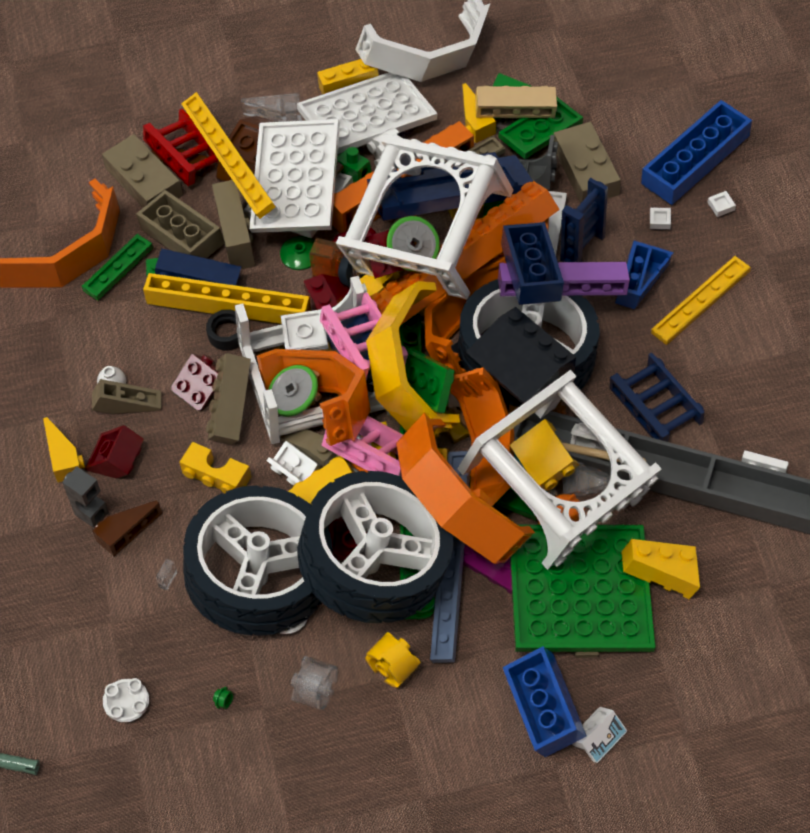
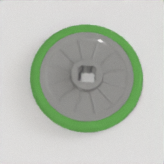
M408 216L399 219L390 228L387 236V248L436 259L439 253L440 241L435 228L427 220L417 216ZM411 241L416 242L415 247L410 245Z
M293 365L283 369L274 377L268 390L272 389L278 407V415L285 417L294 416L303 412L311 405L317 394L318 380L310 368L303 365Z

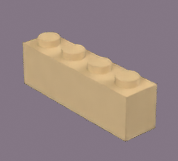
M477 86L475 95L476 118H555L557 109L556 87Z

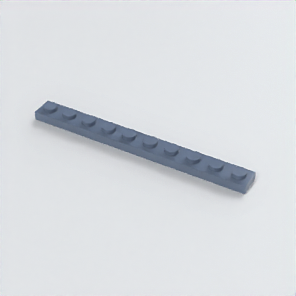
M468 451L448 452L447 462L469 487L471 470L465 475H462L458 470ZM453 536L454 546L449 566L436 592L430 655L432 663L455 662L465 545L455 536Z

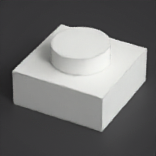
M727 191L708 198V204L717 217L735 211L736 205Z
M650 208V229H670L671 208Z

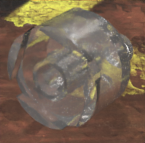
M304 656L300 672H295L291 681V686L294 687L291 700L315 709L324 710L334 692L331 688L332 683L337 682L338 667L312 657Z

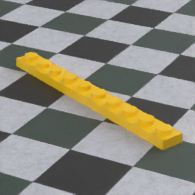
M196 92L182 102V106L257 217L261 219L276 207L199 94Z

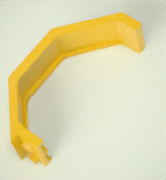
M417 281L393 296L367 338L366 344L376 400L406 431L424 412L430 419H441L446 426L444 428H437L434 431L436 438L440 436L439 433L452 430L453 426L460 423L459 414H439L434 412L407 381L399 327L412 305L437 291L435 282Z

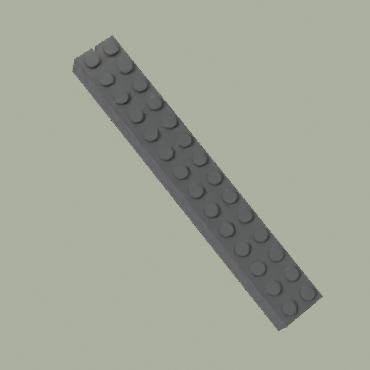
M550 411L540 419L534 412L514 427V441L546 419L555 427V433L563 443L570 444L572 428L576 423L583 422L579 418ZM615 428L639 455L646 459L650 466L656 462L661 467V471L657 474L658 480L650 486L649 491L810 534L809 479ZM568 451L570 456L580 464V466L575 468L576 471L610 480L611 463L609 460ZM624 471L617 472V476L620 479L630 480L629 473Z

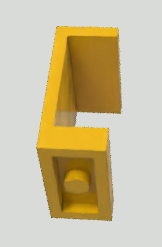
M546 419L510 444V447L527 473L542 489L548 491L556 487L558 481L563 477L572 475L576 471L575 468L580 466V464L570 456L556 435L555 427Z

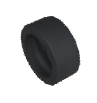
M229 309L214 313L206 324V331L211 345L224 351L238 348L237 332L229 337H220L215 334V329L219 325L224 323L236 324L235 311Z

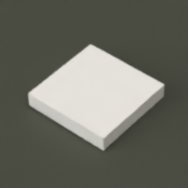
M321 309L281 316L285 349H329L326 330L319 321Z

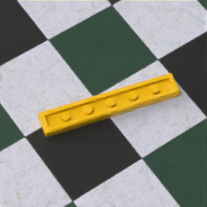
M734 256L651 329V334L665 345L669 344L750 272L751 267Z

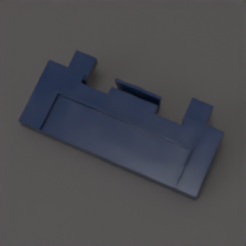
M495 152L479 154L483 156L492 155L497 158L513 188L512 194L519 192L524 184L533 182L516 155L498 158ZM424 167L421 168V175L405 178L400 176L386 191L378 212L384 221L459 208L460 188L455 178L448 172L438 168ZM465 170L460 175V178L469 177L473 171ZM367 179V187L371 179ZM465 184L464 187L468 189L469 184ZM492 193L483 204L503 201L507 196Z

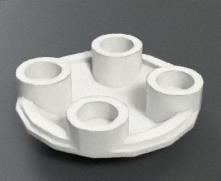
M121 679L106 686L103 696V707L106 714L113 720L131 722L140 718L146 712L149 705V694L139 679Z

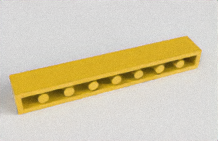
M152 273L148 274L143 288L146 302L150 305L214 314L221 310L230 309L235 311V305L243 304L248 319L282 324V315L311 311L309 296Z

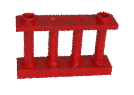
M183 109L179 110V121L158 130L151 123L143 125V140L187 186L195 184L196 171L214 163L218 164L217 156L190 116ZM181 128L187 132V134L171 141L163 137ZM193 139L199 144L182 153L175 149V147ZM203 151L210 155V157L195 164H191L186 160Z

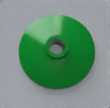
M305 236L289 239L280 250L282 263L293 270L311 268L318 262L321 254L318 243Z

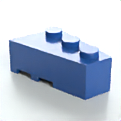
M633 241L626 261L630 279L627 295H617L615 304L635 309L668 267L674 252Z

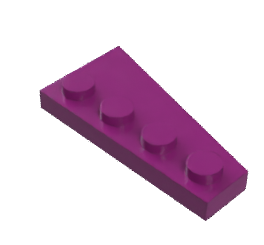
M465 544L463 565L476 573L484 575L489 581L495 585L498 584L506 589L508 593L512 594L510 558L505 563L494 564Z

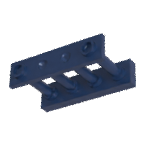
M590 178L588 180L587 197L576 209L566 205L562 210L561 262H582L583 249L595 236L603 241L605 238L608 187L600 181Z
M653 353L648 354V367L628 379H622L618 373L610 377L609 389L651 438L669 442L670 431L692 418L699 426L703 424L705 414L703 406L695 402L665 368L663 361ZM653 373L660 380L659 383L640 394H635L630 388ZM665 388L673 395L672 398L653 409H648L643 403ZM678 403L687 411L667 424H661L657 419V416Z

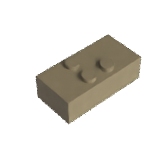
M591 122L554 132V141L558 142L556 155L580 203L587 197L588 180L590 178L600 181L608 187L607 199L620 195L621 180Z
M135 134L102 154L106 170L142 208L164 190H167L177 198L183 196L179 179Z
M233 180L212 184L229 264L241 266V269L255 267L251 242L254 241L249 229L250 221L248 215L243 213L238 187Z
M164 190L136 213L141 230L171 251L207 259L224 244L220 227L167 190Z

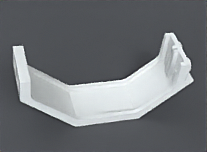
M468 0L464 2L462 6L464 9L463 13L459 14L458 17L469 32L470 38L468 40L427 52L382 39L378 36L372 25L368 24L363 27L355 50L365 65L419 82L465 68L477 43L490 4L484 5L482 0Z

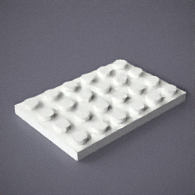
M390 72L297 103V110L306 121L339 120L337 154L344 152L349 147L365 145L371 139L390 128H395L400 133L437 120V112L409 78Z
M338 119L266 122L259 124L255 177L276 207L261 219L257 217L251 208L249 228L251 233L332 230L340 127Z

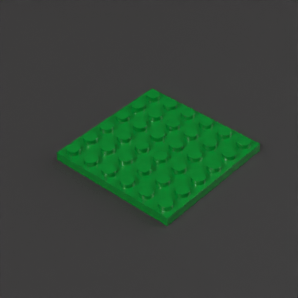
M519 525L530 526L535 533L510 557L515 652H533L543 646L550 652H654L655 638L649 582L623 572L622 550L631 539L645 540L644 525H596L597 528L590 535L587 536L584 533L580 537L582 540L573 547L574 550L566 556L567 559L558 567L553 565L548 570L542 564L548 552L547 540L542 526Z

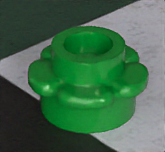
M228 687L217 689L213 696V702H215V706L218 709H227L232 703L234 694Z

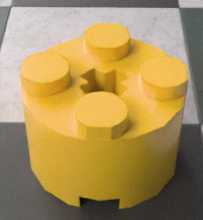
M389 632L366 653L367 656L365 657L371 669L375 673L379 671L383 676L387 677L384 681L395 688L402 684L421 663L415 655L411 654L409 651L411 647L403 638L397 640Z

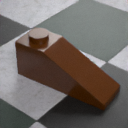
M155 500L108 516L104 521H100L92 530L96 542L114 557L162 514L160 504Z

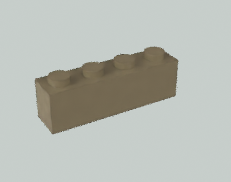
M226 353L217 360L216 371H218L212 387L215 394L209 407V411L212 413L211 420L208 421L206 426L207 440L229 445L239 441L251 362L250 358Z

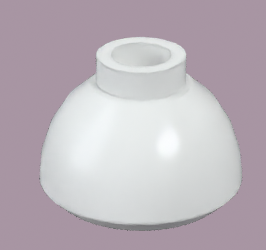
M113 366L105 367L97 377V384L100 379L126 384L127 381L124 372Z

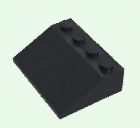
M517 307L500 316L466 351L468 358L480 368L484 367L496 382L522 404L569 370L574 373L576 363L575 355Z

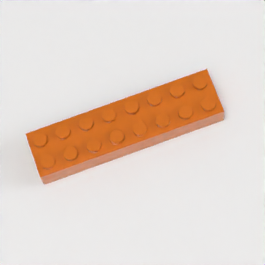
M458 121L440 133L431 136L430 139L423 143H435L445 148L454 147L465 152L474 147V135ZM374 172L368 173L357 182L351 183L340 192L334 193L332 225L339 233L348 231L367 189V179H371ZM403 174L401 178L411 177L412 175ZM378 210L373 222L381 217Z

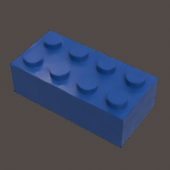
M543 646L502 667L536 752L547 757L587 736L552 652Z

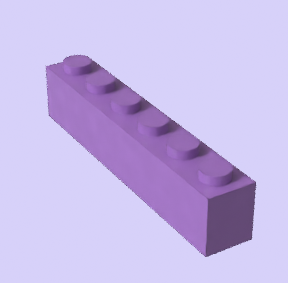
M558 262L564 281L562 296L627 295L630 279L626 262ZM499 263L498 284L500 296H516L507 263Z

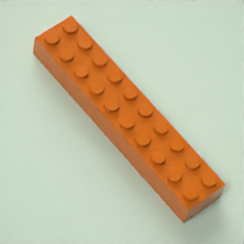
M535 181L528 182L521 187L519 192L512 194L511 197H506L504 203L500 206L491 208L482 219L475 220L455 267L462 280L503 251L501 239L504 225L544 222L560 210L546 188ZM406 270L402 277L389 282L384 290L380 293H374L370 297L372 300H375L378 310L383 314L393 296L417 281L435 282L437 291L412 305L401 323L402 325L446 293L436 276Z

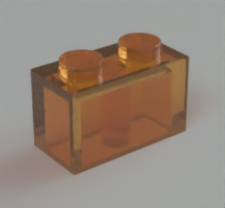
M316 238L309 253L313 277L320 274L339 277L338 268L343 253L336 242Z

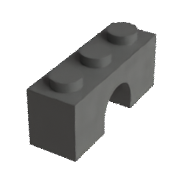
M76 467L65 476L62 484L74 514L95 528L109 513L105 502L97 497L101 492L98 481L79 467Z

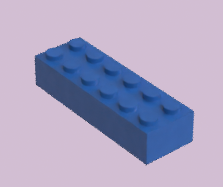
M720 100L642 169L641 184L673 205L750 136L752 120Z

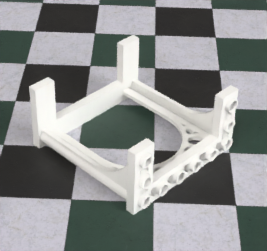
M384 135L381 142L385 149L345 237H338L336 241L337 246L357 273L374 277L369 260L434 275L438 278L448 295L467 300L470 291L455 267L485 200L492 193L511 197L513 188L497 158L492 155L483 156L473 151L464 152L454 147L445 148L435 143H422L417 139L408 140L398 135ZM433 167L442 169L455 178L460 188V204L437 259L364 242L386 191L403 174L417 176L420 175L421 168ZM465 170L473 171L469 177L460 178V175ZM465 184H469L468 189L464 187Z
M359 276L350 278V290L344 299L332 308L334 312L339 313L361 306L363 294L367 293L365 283L361 284ZM235 305L238 344L242 356L251 359L249 377L271 444L280 443V436L323 425L322 419L324 417L320 406L304 410L294 416L278 417V407L272 389L265 390L253 352L284 345L282 325L250 332L249 320L244 305ZM368 392L370 413L384 410L385 408L376 400L375 392Z
M571 370L478 436L458 467L460 473L465 475L485 457L529 506L539 520L546 536L548 552L542 564L547 570L553 565L556 567L561 565L567 559L566 556L574 550L573 547L582 540L580 537L584 533L587 536L590 535L597 528L596 524L598 522L605 523L613 515L612 511L616 509L619 512L629 505L634 507L642 500V496L650 490V486L658 480L657 474L661 471V467L656 462L650 466L573 383L576 375ZM562 399L605 447L611 463L609 483L600 495L587 501L572 502L559 499L542 489L498 439L534 412L541 419L556 408ZM617 459H619L622 465L617 464ZM624 471L629 473L630 480L620 479L617 476V472ZM614 484H618L620 487L616 490ZM557 506H562L564 508L562 513L560 512L561 509H559ZM588 507L590 508V510L586 513L585 517V511L583 508ZM574 508L578 511L579 521L574 522L570 519L569 509Z

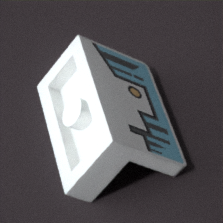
M599 707L582 724L587 736L572 745L584 749L591 760L598 763L627 732V729L613 710Z

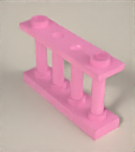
M368 293L363 294L361 306L339 313L334 312L330 304L323 306L319 320L339 353L365 371L366 380L368 371L371 368L370 361L363 359L360 352L368 350L366 342L360 344L353 343L350 337L373 330L382 316L378 310L377 303L371 299ZM366 313L369 322L348 329L343 327L340 322ZM401 345L404 364H406L408 353L406 348Z
M367 416L359 432V435L363 436L361 440L357 438L355 441L348 439L329 446L326 443L327 434L325 430L321 446L367 471L387 472L402 477L399 459L396 460L387 454L393 452L398 455L396 442L403 434ZM374 442L382 446V448L378 450L369 444Z

